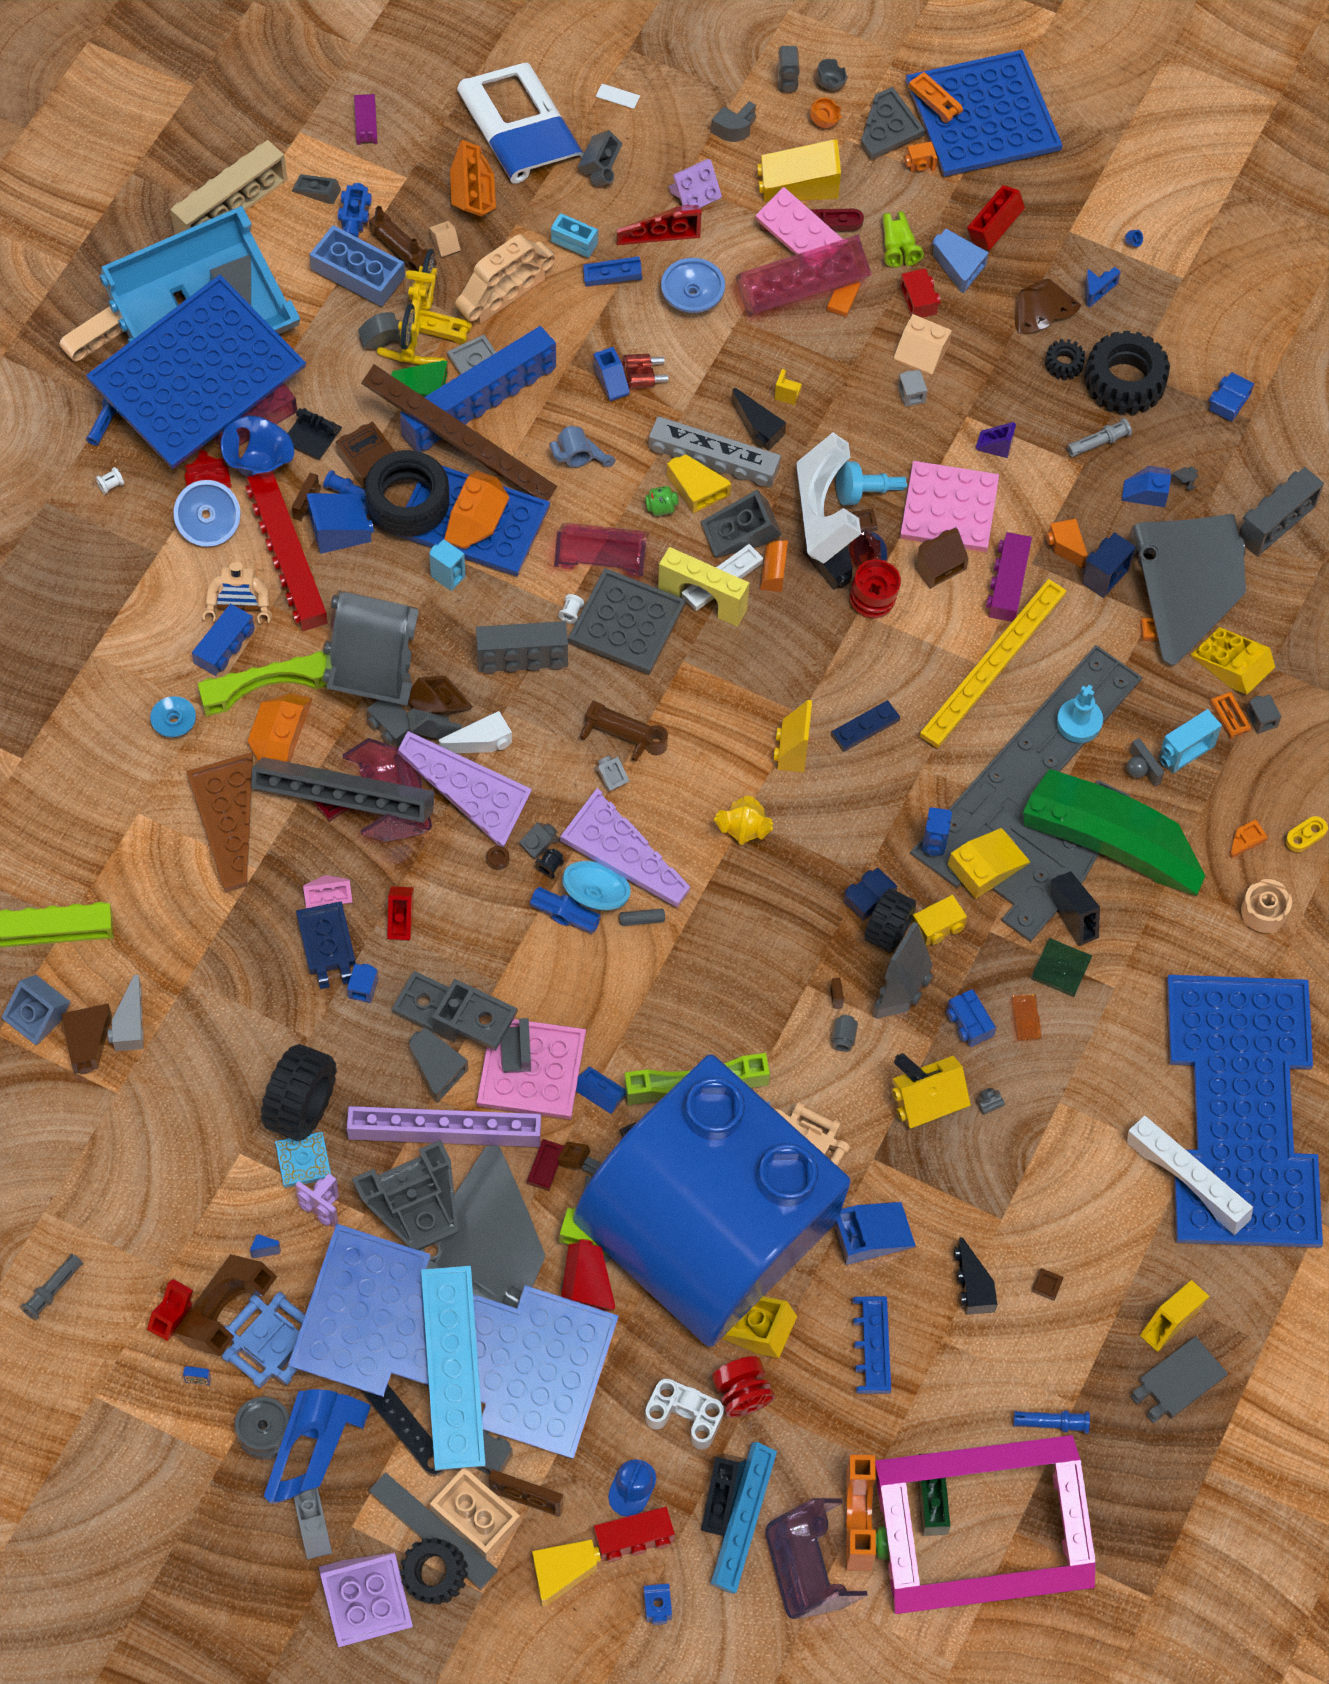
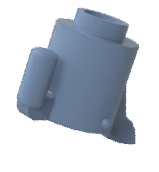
M569 426L564 428L558 435V443L553 441L549 445L554 458L559 462L566 461L570 467L586 465L592 458L601 461L605 467L613 466L616 461L613 456L605 454L589 440L584 430L580 427Z

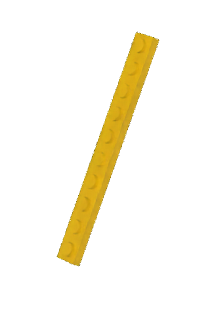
M1050 579L1044 583L920 732L922 739L937 749L942 745L1064 598L1067 592L1066 589Z

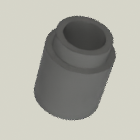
M841 1015L835 1019L831 1040L834 1049L848 1052L855 1045L858 1022L854 1020V1017Z

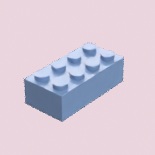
M332 225L309 254L311 270L381 307L405 278L403 261Z

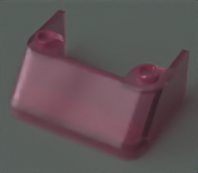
M562 523L557 531L554 567H559L561 564L562 568L572 569L574 565L583 563L620 567L626 570L628 575L643 576L650 533L640 530Z
M367 738L342 754L343 759L359 764L361 777L423 789L419 773L397 753L399 749L397 747ZM386 814L360 831L362 835L389 842L424 834L432 828L430 816L422 823Z

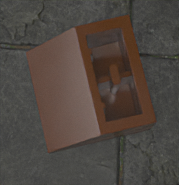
M956 527L951 530H945L938 537L926 540L919 546L915 570L929 589L967 570L969 558L959 530Z

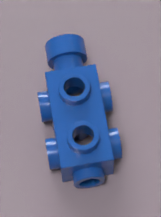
M354 183L352 186L347 185L346 191L341 193V203L344 206L338 210V220L342 223V230L358 238L359 231H363L364 223H368L369 220L367 206H371L372 193H368V187H365L363 184Z

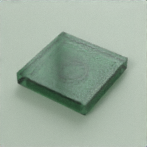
M1049 938L1031 980L1075 997L1090 964L1092 955Z

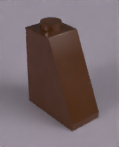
M108 1003L62 1013L74 1074H87L99 1067L112 1019Z

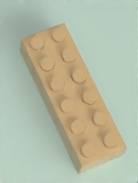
M267 140L263 144L256 146L246 156H242L235 164L225 168L214 179L208 180L204 186L197 191H193L183 201L176 203L170 209L174 234L176 235L240 206H243L246 211L287 181L284 154Z

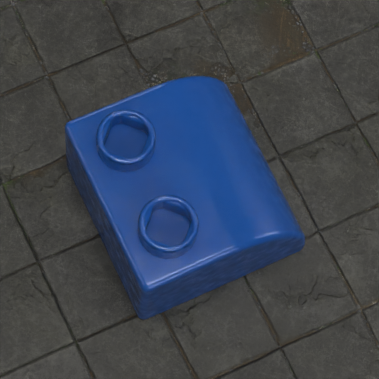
M709 1054L654 1105L614 1147L582 1193L574 1212L573 1222L598 1246L602 1247L615 1262L702 1343L712 1347L836 1224L851 1180L844 1171L715 1055Z

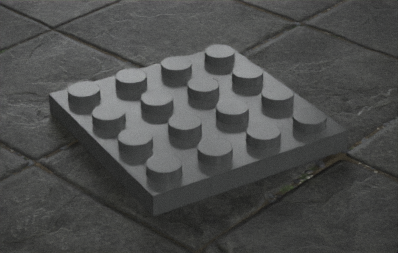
M604 568L568 637V643L650 675L686 605V599Z

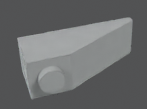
M139 975L133 976L112 1019V1029H108L109 1043H113L115 1051L144 1049L142 990Z

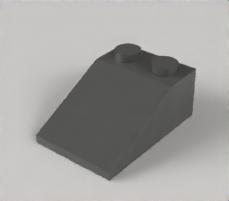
M758 490L753 491L701 521L716 558L736 553L748 544L753 548L762 546L782 535L768 500Z

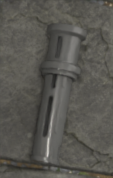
M70 1254L42 1287L34 1290L35 1294L27 1303L21 1304V1310L28 1317L36 1321L39 1318L40 1312L47 1305L53 1303V1297L59 1289L83 1265L81 1259L76 1255Z

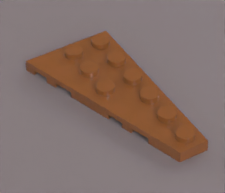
M253 752L186 771L225 892L245 887L248 882Z

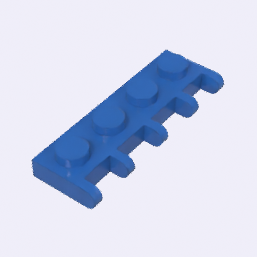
M887 1296L853 1297V1304H862L863 1318H854L853 1323L854 1325H863L864 1341L854 1342V1348L864 1349L865 1365H856L855 1371L865 1373L866 1385L856 1387V1393L891 1394Z

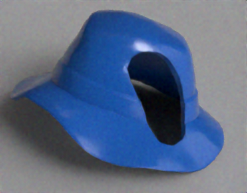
M251 415L240 417L223 431L221 439L222 455L231 467L237 468L244 476L248 477L272 470L274 472L277 467L289 463L294 457V446L287 432L262 417ZM247 428L250 439L245 453L240 458L238 456L239 436L237 429Z

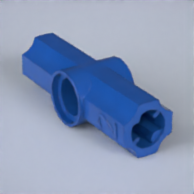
M541 887L534 891L530 901L531 907L551 915L552 919L564 926L571 924L590 934L596 931L601 919L600 914L580 906L571 896H558Z

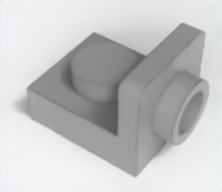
M609 755L598 760L599 765L594 767L595 772H599L607 791L629 782L619 757L612 759Z

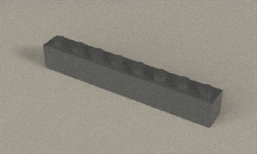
M262 757L252 767L251 788L422 823L433 813L434 791Z

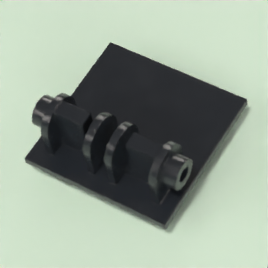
M299 408L296 416L299 418L287 434L290 436L294 448L320 460L342 427L333 421L325 419L323 416L308 411L306 408Z

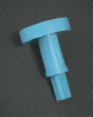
M846 461L838 470L836 476V492L842 505H857L861 499L862 492L886 493L887 490H905V487H907L906 477H888L885 473L863 475L861 467L856 461Z
M1088 685L1087 688L1082 686L1080 694L1074 699L1065 702L1059 710L1057 727L1062 736L1069 741L1086 743L1095 739L1101 731L1103 714L1095 704L1094 691H1092L1093 686Z

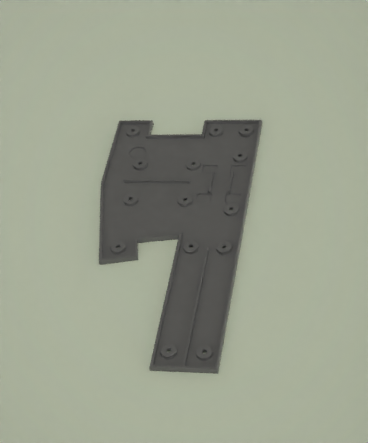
M1095 645L948 809L952 812L945 854L932 856L922 851L923 837L911 850L910 855L955 888H958L962 882L948 866L951 852L970 840L1002 828L1029 859L1030 864L991 890L1013 905L1001 921L1031 943L1058 912V908L1051 897V879L1071 871L1082 884L1099 855L1098 852L1079 844L1069 843L1068 840L1024 826L1023 811L1031 794L1048 770L1052 769L1061 772L1085 745V743L1069 741L1059 732L1057 727L1059 710L1065 702L1074 699L1080 694L1082 686L1087 688L1088 685L1093 686L1092 691H1094L1095 704L1103 714L1104 723L1143 677ZM1097 780L1096 784L1101 785L1103 787L1109 788L1111 790H1114L1116 792H1119L1123 795L1130 797L1129 794L1120 791L1102 781Z

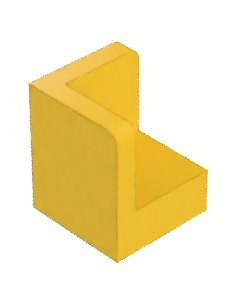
M785 369L781 370L776 383L775 400L795 405L802 389V384L786 379Z

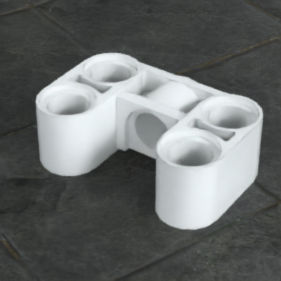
M663 1379L656 1385L648 1402L645 1420L652 1429L663 1428L671 1412L693 1421L694 1424L690 1437L691 1443L697 1449L702 1450L712 1444L722 1422L724 1409L722 1403L717 1399L671 1379ZM668 1389L673 1392V1395L664 1397L660 1392ZM709 1409H714L719 1414L716 1417H709L705 1412ZM653 1411H659L663 1416L660 1419H654L650 1414ZM698 1431H705L709 1436L705 1439H699L695 1434Z

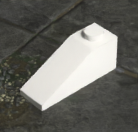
M498 711L439 739V746L454 753L494 752L498 749L503 750L512 743V731Z

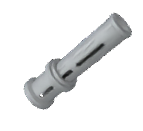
M1122 418L1120 422L1111 426L1106 425L1095 434L1067 444V451L1073 458L1102 444H1113L1121 437L1131 436V426L1126 418Z

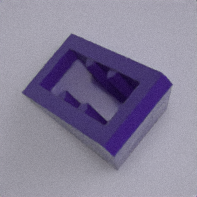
M1011 422L982 430L976 444V449L981 452L1008 458L1016 424Z

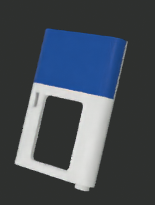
M529 63L514 65L469 79L466 78L459 83L457 87L459 95L512 183L516 184L524 181L529 176L530 169L578 155L581 158L583 157L584 152ZM511 76H518L540 114L505 123L482 85Z

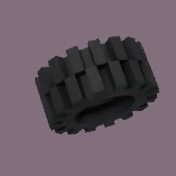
M1060 339L1059 343L1056 340L1047 350L1046 370L1047 372L1050 371L1052 377L1056 374V379L1058 380L1060 376L1063 377V381H1067V377L1072 380L1074 375L1078 377L1083 370L1085 351H1082L1083 347L1081 345L1077 347L1078 343L1076 341L1071 344V339H1067V342H1064V339ZM1068 356L1073 362L1064 364L1058 361L1057 357Z

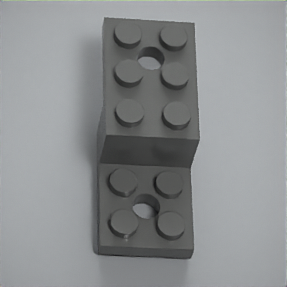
M414 971L393 1005L392 1013L423 1028L426 1027L429 1031L452 1042H455L458 1035L461 1034L496 1051L518 1013V1008L459 980L454 979L451 986L448 987ZM421 997L430 999V1003L426 1006L419 1005L417 1001ZM483 1015H488L492 1018V1021L489 1024H482L479 1022V1018Z

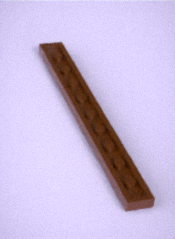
M373 364L362 380V385L526 494L548 501L557 488V485L375 364Z

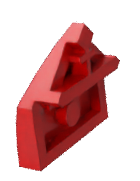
M201 450L196 460L192 464L185 466L186 473L184 475L187 486L201 480H212L232 488L228 466H225L223 458L216 459L209 456L207 451Z

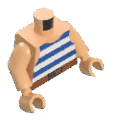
M233 562L229 568H223L222 574L216 576L209 584L206 604L208 605L203 611L204 621L206 613H212V622L215 621L216 611L214 605H217V609H226L230 603L241 610H259V607H261V612L257 616L258 623H262V615L268 617V623L271 621L272 613L267 608L269 606L268 587L260 578L256 577L253 569H244L242 563Z

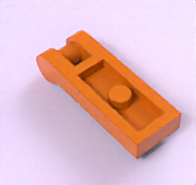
M925 72L909 82L908 88L939 114L943 122L948 123L953 119L954 115L957 116L963 112L961 104Z

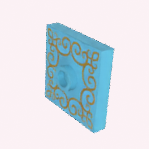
M323 1132L311 1134L306 1139L300 1141L290 1138L275 1141L284 1188L293 1187L298 1181L302 1184L317 1182L321 1178L324 1179L328 1174L331 1175Z

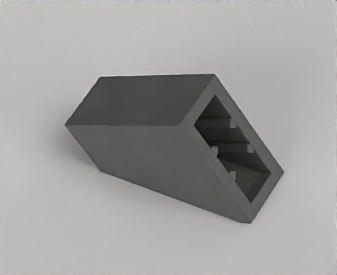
M250 255L210 270V281L221 275L251 305Z
M426 1027L420 1032H415L410 1038V1054L433 1100L438 1103L469 1070L468 1060Z

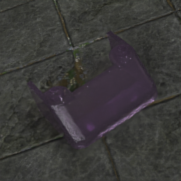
M812 1498L770 1521L766 1527V1539L786 1614L792 1619H803L840 1610L868 1596L867 1591H847L842 1584L830 1585L818 1538L824 1536L828 1530L829 1523L826 1512L842 1504V1498Z

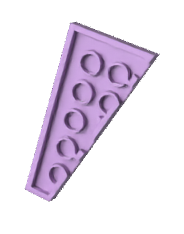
M407 731L397 753L498 846L504 847L532 789Z
M598 788L560 836V841L677 908L690 891V886L662 860V856L648 845L649 842L626 818H623L616 811V807L602 796V792Z

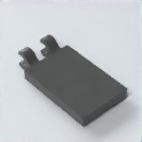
M1195 1336L1142 1376L1139 1380L1142 1386L1133 1391L1131 1398L1136 1404H1139L1147 1396L1151 1395L1158 1405L1153 1407L1147 1415L1152 1423L1158 1421L1165 1414L1172 1419L1223 1380L1228 1373Z

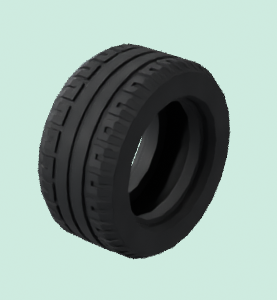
M400 450L385 455L373 464L366 476L365 499L369 516L382 530L398 536H417L429 532L442 522L448 511L449 481L446 471L437 460L423 452ZM406 479L420 481L431 492L430 496L423 503L406 508L389 502L384 493L391 484Z

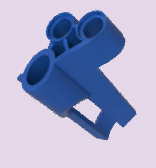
M311 1389L299 1391L264 1494L270 1504L283 1502L305 1491L320 1487L345 1424L359 1427L363 1430L371 1405L331 1390ZM300 1435L316 1439L317 1442L307 1472L299 1477L280 1481L291 1447Z

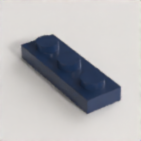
M886 700L831 732V736L841 750L845 752L899 722L900 715L891 703Z

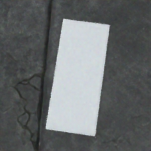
M601 84L596 97L634 109L640 95Z

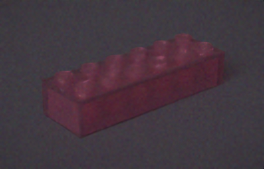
M855 235L742 272L735 278L748 317H752L865 280L872 274L859 235Z

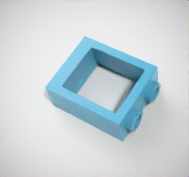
M1208 709L1165 736L1159 754L1160 763L1164 768H1168L1172 774L1215 747L1222 725Z

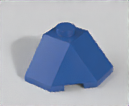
M1147 466L1124 481L1122 501L1165 507L1170 487V469Z

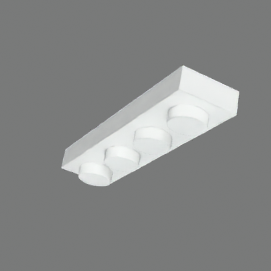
M748 544L716 568L742 579L760 566L764 558ZM694 584L682 592V598L686 599V602L695 611L714 599L708 591Z

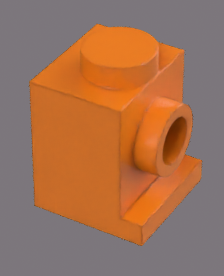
M932 141L907 147L904 163L906 168L909 167L910 172L923 171L931 168V171H936L937 155Z

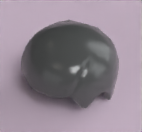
M824 59L820 61L817 67V82L827 90H838L847 81L845 67L840 68L836 59Z

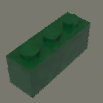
M946 1477L918 1481L923 1536L948 1535L951 1526Z

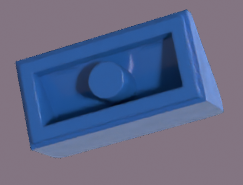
M590 1066L578 1076L576 1092L610 1114L616 1110L626 1096V1091L623 1087Z

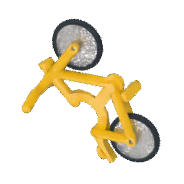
M433 249L427 251L424 265L420 266L419 272L406 271V278L412 279L414 282L408 290L409 300H412V304L407 306L403 322L400 321L398 325L402 352L399 353L379 347L377 349L378 355L416 365L442 360L446 361L445 358L415 356V346L418 344L417 338L421 328L419 322L421 309H431L434 300L433 293L437 268H434L435 251Z

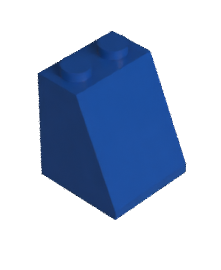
M307 494L309 517L320 554L372 542L371 533H374L372 520H367L366 515L369 512L367 511L366 501H361L360 494Z

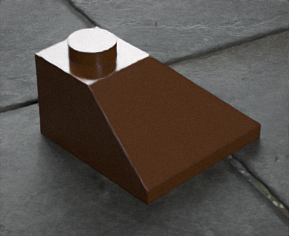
M446 676L418 678L411 688L408 700L412 709L429 713L471 710L473 707Z

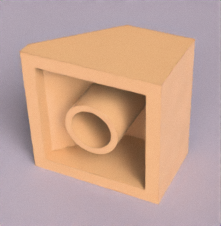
M913 314L903 331L893 361L933 376L950 345L952 330Z

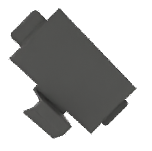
M1190 466L1189 469L1184 467L1171 473V475L1183 483L1190 481L1187 489L1196 488L1193 484L1196 480L1195 478L1199 475L1196 474L1198 470Z

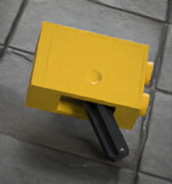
M904 1053L895 1056L894 1064L905 1074L892 1078L894 1084L892 1094L895 1101L898 1102L899 1108L896 1109L899 1120L901 1122L904 1121L910 1129L971 1106L963 1066L954 1056L921 1068Z

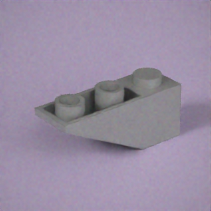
M318 1488L305 1491L294 1497L307 1559L332 1554Z

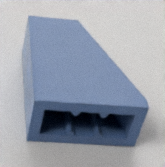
M945 229L941 235L938 234L933 240L934 258L960 292L964 293L986 266L988 252L948 229Z

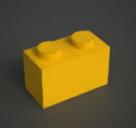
M951 895L913 914L911 925L913 922L918 924L926 946L930 944L935 945L940 943L945 936L961 932L965 928L967 915L955 897Z

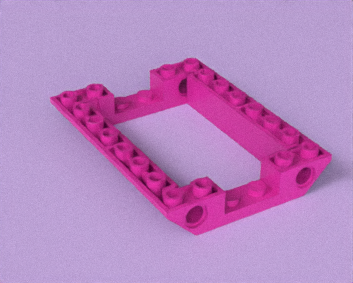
M1073 1435L875 1461L880 1510L884 1515L890 1559L888 1569L895 1614L1095 1588V1555L1081 1460ZM1045 1464L1054 1465L1055 1473L1052 1476L1054 1489H1058L1065 1536V1539L1062 1540L1064 1555L1067 1556L1068 1566L920 1585L907 1495V1482Z

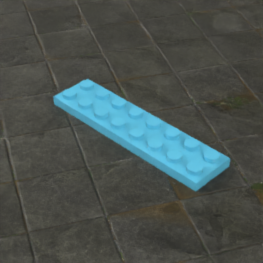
M471 1266L422 1269L421 1277L435 1471L485 1467Z

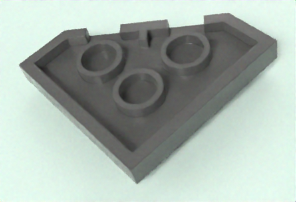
M893 87L875 94L866 128L861 139V146L871 160L925 135V129Z

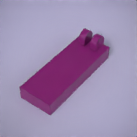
M375 94L354 95L357 145H361V142L378 144Z

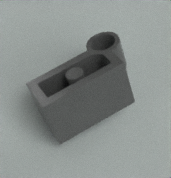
M610 130L592 136L578 165V168L585 175L591 174V181L596 187L613 182L614 173L611 168L623 144Z

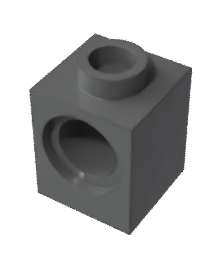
M1270 694L1263 697L1256 696L1249 701L1246 713L1257 734L1278 727L1282 716Z

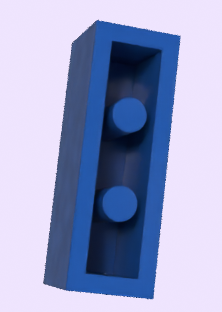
M230 603L192 651L193 663L214 676L220 670L223 671L227 667L231 656L239 652L242 642L246 637L249 638L253 634L255 629L253 616Z

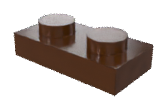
M309 473L292 505L293 519L302 521L304 515L309 514L307 494L320 493L321 485H319L318 475Z

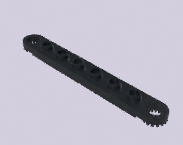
M388 1384L383 1397L359 1390L427 1474L435 1477L444 1473L445 1470L435 1471V1469L428 1466V1460L434 1457L433 1439Z

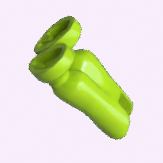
M904 211L897 212V220L892 221L890 213L883 214L884 244L887 251L884 254L885 263L890 267H901L903 264L901 250L904 253L906 266H912L921 261L924 257L923 249L916 245L915 237L909 227Z

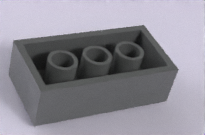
M1306 467L1302 468L1299 472H1293L1284 485L1279 484L1269 498L1267 496L1264 497L1255 510L1250 509L1243 517L1244 524L1240 528L1241 533L1239 537L1243 538L1245 547L1257 557L1261 555L1317 506L1324 482Z
M566 621L476 627L479 672H515L525 669L536 671L541 668L561 669L568 667Z

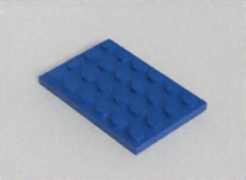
M442 466L446 471L449 481V507L444 519L429 532L417 536L406 537L399 535V537L431 548L436 544L439 545L445 538L451 511L469 474ZM418 481L406 507H414L423 503L431 493L428 487ZM504 487L509 495V501L493 535L470 545L465 550L456 548L464 553L467 560L518 577L550 508V502Z

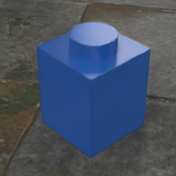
M354 964L347 987L348 998L371 1003L379 979L378 970L369 964Z

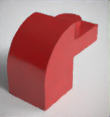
M175 1279L168 1282L163 1301L151 1313L147 1330L168 1341L174 1335L173 1332L193 1305L190 1302L193 1290Z

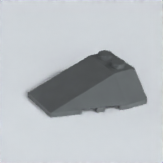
M915 922L911 925L890 960L884 978L886 979V985L881 987L879 992L881 996L874 1007L873 1017L876 1019L908 1012L913 1004L915 1006L918 1004L923 994L920 991L923 986H929L934 976L931 974L933 964L918 924Z
M441 1140L420 1148L418 1158L377 1175L375 1169H372L352 1178L361 1200L408 1247L421 1250L458 1233L451 1160Z

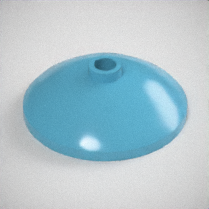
M575 862L565 869L562 877L563 886L567 893L581 905L595 910L607 911L620 908L627 903L631 892L630 885L624 877L598 862Z

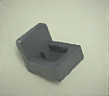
M537 822L519 843L533 858L538 859L552 842L558 843L560 838L556 835L557 830L552 825Z

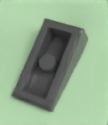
M300 174L292 191L324 203L334 204L341 188L337 179Z

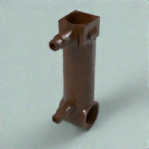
M377 206L375 216L369 220L370 232L393 250L407 264L410 270L419 272L420 266L424 265L428 250L421 249L418 246L417 239H411L391 221V218L382 210V207Z
M594 700L585 714V725L580 734L582 740H586L593 728L613 734L637 744L631 757L633 761H638L645 748L648 753L655 756L661 755L667 750L668 732L660 725L650 726L606 708L605 705ZM653 739H660L661 741H659V742H654V741H652V740H653Z

